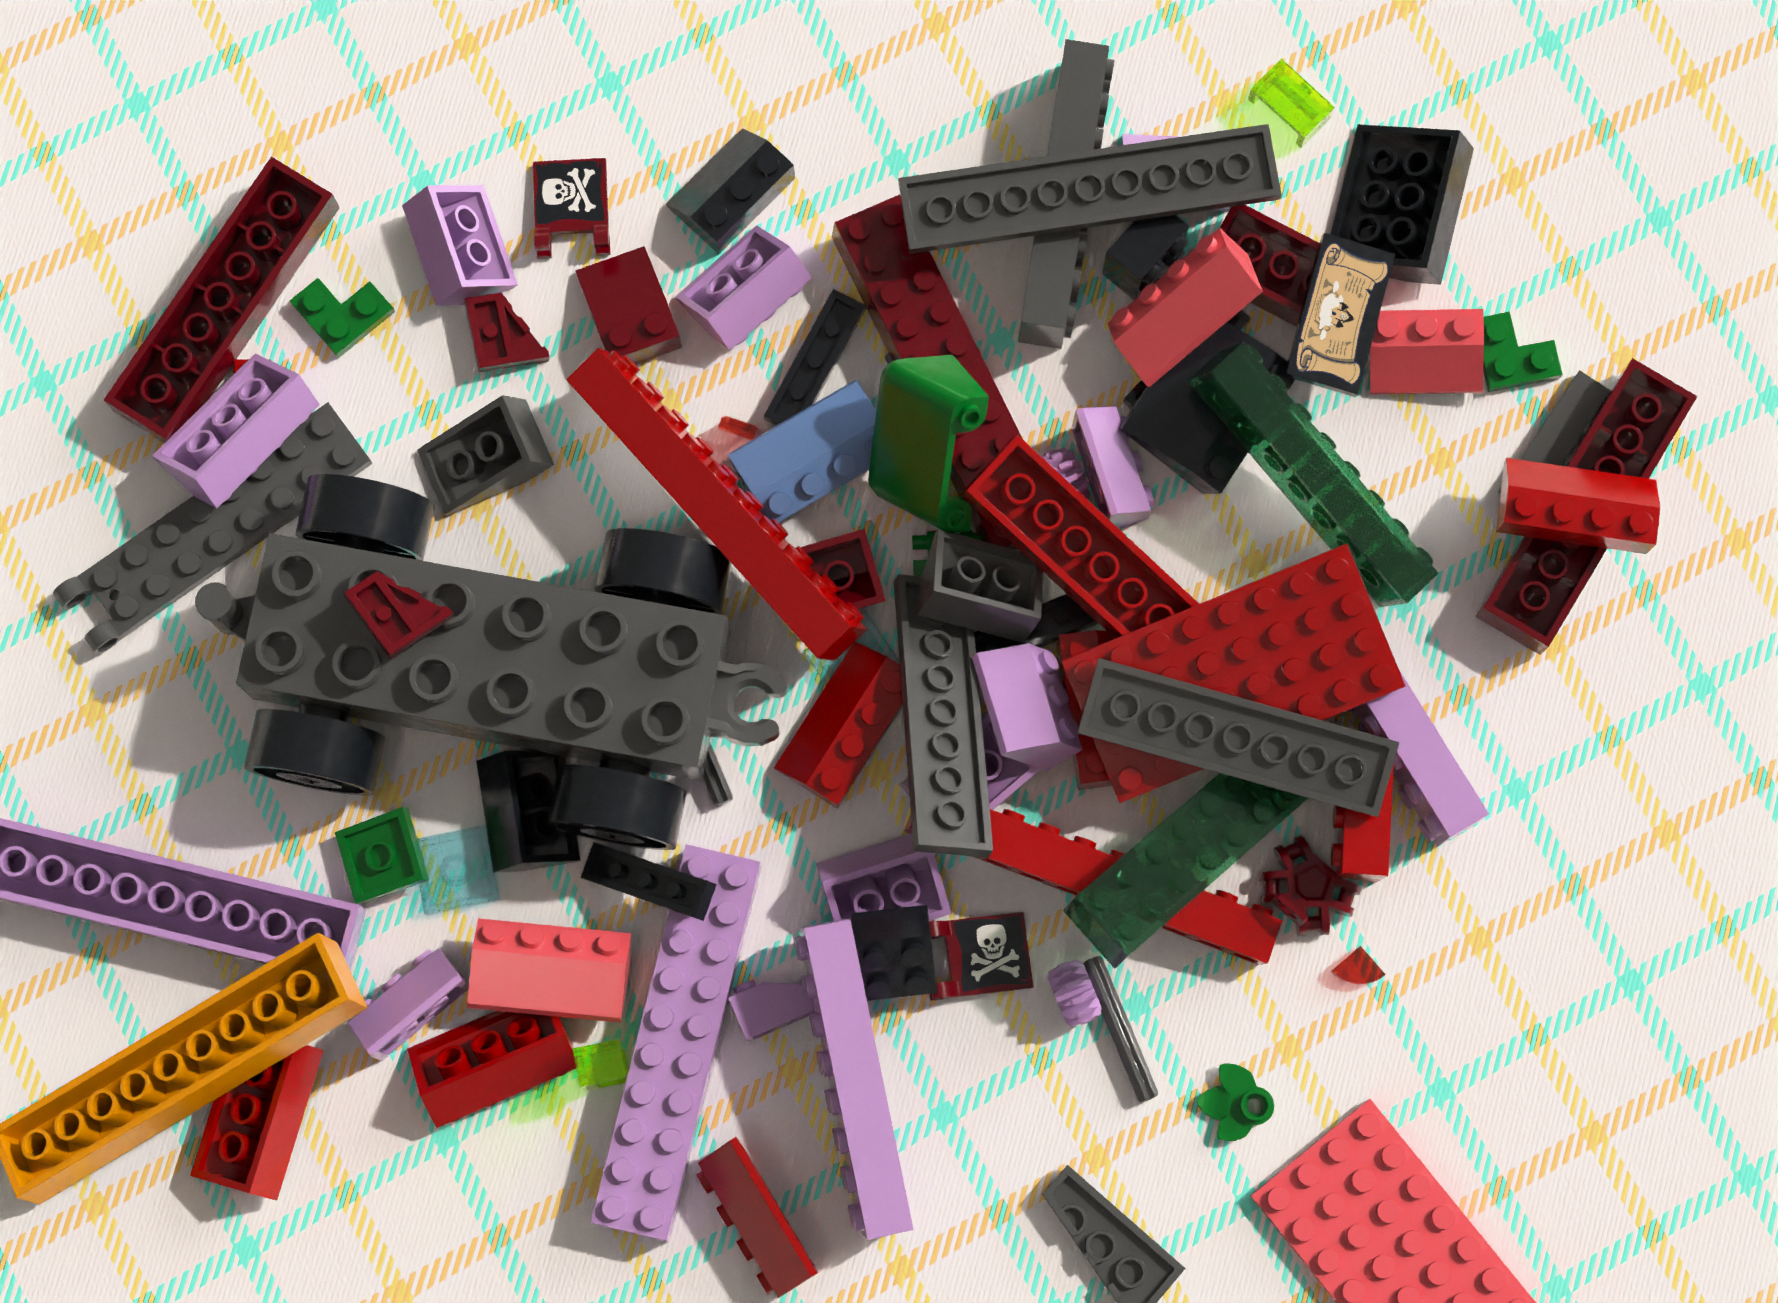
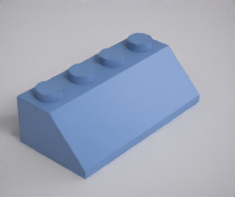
M854 380L726 455L746 491H750L764 506L760 512L769 520L774 518L781 522L869 470L876 408L859 383Z

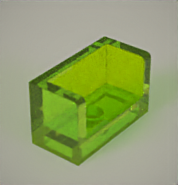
M1282 58L1251 88L1248 97L1252 104H1255L1260 99L1298 134L1296 144L1300 148L1331 119L1335 108Z
M619 1039L573 1048L579 1085L584 1091L626 1083L629 1070L624 1044Z

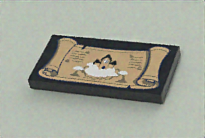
M1328 233L1322 234L1284 376L1352 397L1358 395L1395 254Z

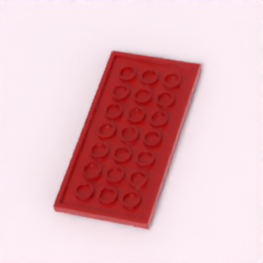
M1347 543L1061 660L1082 714L1098 658L1319 720H1325L1406 687ZM1092 737L1119 803L1204 769Z

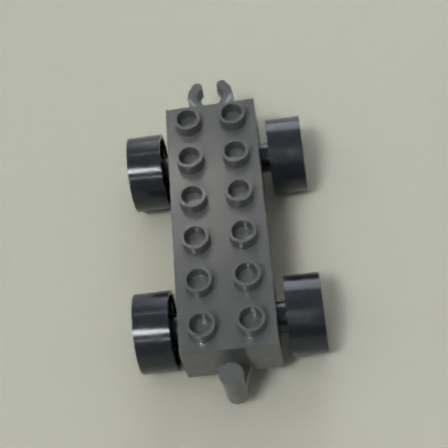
M316 474L307 478L295 533L298 538L269 533L255 595L236 599L226 589L227 586L219 582L208 583L198 591L195 597V606L198 613L204 619L209 620L220 632L227 635H235L245 641L236 684L253 700L299 708L298 712L278 709H259L256 711L244 769L251 773L288 784L341 794L373 795L386 737L374 730L348 723L349 717L600 762L599 767L574 764L558 766L547 825L569 834L612 844L653 850H674L677 845L687 791L675 784L649 777L650 772L702 781L711 737L726 738L731 743L750 747L763 746L775 741L780 734L779 726L773 720L761 719L757 722H747L742 720L735 712L734 702L741 691L747 688H757L768 696L782 698L788 692L787 682L775 669L760 663L743 662L735 665L725 662L731 631L727 616L721 614L731 562L716 546L685 536L634 528L608 530L605 533L594 587L596 592L423 561L435 508L431 500L413 491L375 480L337 474ZM378 571L392 578L397 585L409 587L421 593V597L440 607L444 605L450 608L453 612V618L390 659L345 599L344 592Z

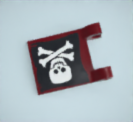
M606 158L533 162L535 251H537V259L552 258V235L593 233L596 256L611 255Z
M1024 912L957 920L929 921L931 939L945 938L950 981L936 983L937 993L929 994L930 1001L1034 988Z

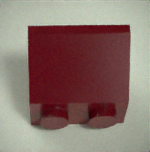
M865 529L801 547L814 561L810 567L820 576L825 574L835 583L839 589L835 594L844 603L849 601L859 610L886 602Z

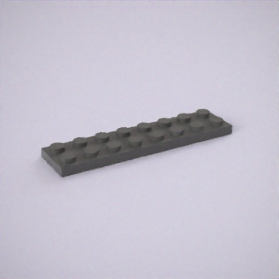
M898 574L894 580L913 850L915 852L988 858L993 852L979 683L972 656L976 654L974 630L919 616V587L922 577Z
M1098 658L1078 728V733L1375 817L1379 816L1399 746L1398 741Z

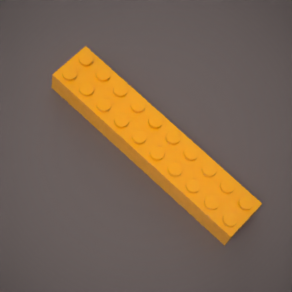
M316 933L0 1123V1159L16 1198L40 1205L366 1010L367 1005L338 943L320 933Z

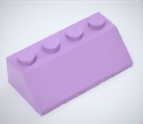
M255 353L152 457L192 495L218 508L231 497L232 493L250 475L256 472L258 467L283 444L284 440L300 424L308 419L309 415L320 404L298 373Z

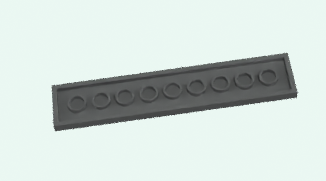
M1269 124L898 178L909 254L1280 200L1282 195Z

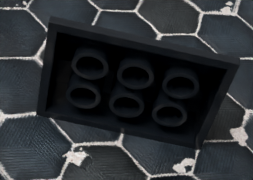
M1357 124L1330 234L1395 254L1389 278L1405 282L1441 285L1472 159L1473 146L1460 130Z
M1226 322L1152 386H1146L1119 429L1200 493L1221 494L1296 379L1284 376L1287 361L1273 349Z

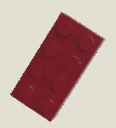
M1247 205L1231 207L1220 228L1248 254L1263 291L1250 303L1297 327L1319 242Z

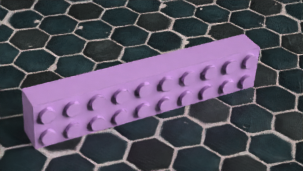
M0 818V900L262 964L270 962L316 933H320L338 943L351 970L367 911L361 905Z
M688 844L685 845L679 871L717 885L704 921L669 909L590 1223L663 1241H670L728 1007V997L731 994L762 869L761 862Z

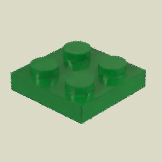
M400 807L335 832L355 904L363 905L429 880L408 808Z

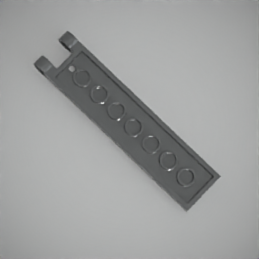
M329 402L311 413L308 419L300 424L284 440L283 444L258 467L256 472L250 475L232 493L231 497L218 508L207 504L193 495L80 575L62 582L54 589L53 595L62 608L67 610L80 604L94 592L112 619L92 628L85 635L84 639L95 654H101L266 539L269 533L273 534L299 516L309 476L337 474L354 477L373 463ZM113 591L120 593L117 600L110 599V594Z

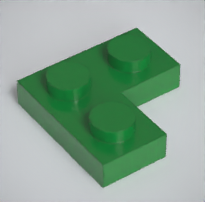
M316 278L289 300L292 306L338 359L395 313L391 304L370 281L342 304L319 278Z
M1510 311L1484 316L1483 373L1488 392L1561 378L1563 373L1555 340L1518 346Z

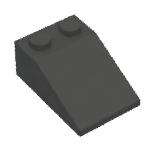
M504 395L417 449L445 515H451L519 486L554 465L526 399Z

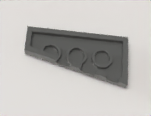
M1069 1165L1065 1166L1042 1193L1048 1205L1117 1303H1157L1186 1269Z

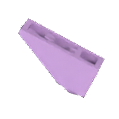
M750 980L733 988L735 995L728 997L747 1043L808 1017L810 1013H815L813 999L805 998L802 984L763 982L756 985L754 980Z

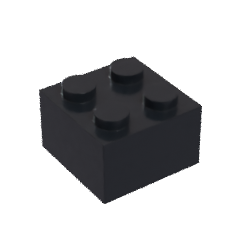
M1177 215L1134 221L1107 250L1102 274L1131 299L1135 300L1147 285L1155 283L1160 279L1159 276L1166 267L1169 268L1175 261L1183 258L1185 255L1183 249L1189 242L1186 240L1189 225Z
M927 905L850 913L867 1001L937 993Z

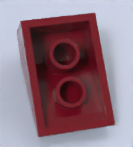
M645 246L575 270L605 351L611 353L615 350L621 356L626 355L635 364L682 348L679 332Z

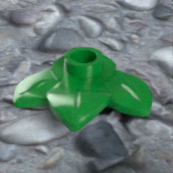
M1230 1063L1219 1065L1221 1086L1205 1091L1196 1100L1200 1109L1207 1116L1220 1121L1217 1128V1138L1224 1141H1237L1246 1137L1253 1125H1261L1267 1122L1274 1112V1100L1271 1094L1264 1088L1256 1086L1255 1079L1249 1070ZM1250 1099L1260 1101L1261 1110L1259 1113H1251L1248 1110L1247 1104Z

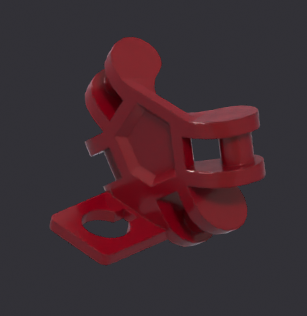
M1302 835L1295 837L1294 843L1286 847L1278 845L1273 848L1275 856L1284 870L1259 873V882L1264 883V895L1260 896L1261 904H1274L1296 924L1298 937L1306 936L1307 932L1319 931L1320 935H1329V909L1340 915L1353 916L1355 909L1351 905L1354 896L1360 895L1361 886L1336 876V872L1312 852L1308 842ZM1300 856L1305 860L1296 866L1292 862V860ZM1287 879L1288 893H1279V881ZM1335 887L1340 890L1337 900L1332 899ZM1319 907L1318 916L1307 917L1306 908Z

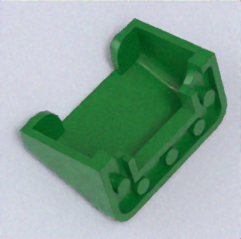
M953 355L898 359L889 363L882 371L868 483L879 498L940 530L957 533L970 531L972 508L962 497L947 496L956 433L973 431L983 423L987 414L989 396Z

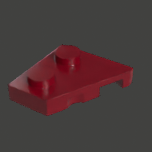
M502 292L465 298L464 305L478 372L549 361V351L545 346L542 347L531 334L529 326L522 317L515 314L512 305Z
M378 571L344 592L345 599L390 659L453 618V612L450 608L444 605L440 607L421 597V593L409 587L397 585L392 578Z

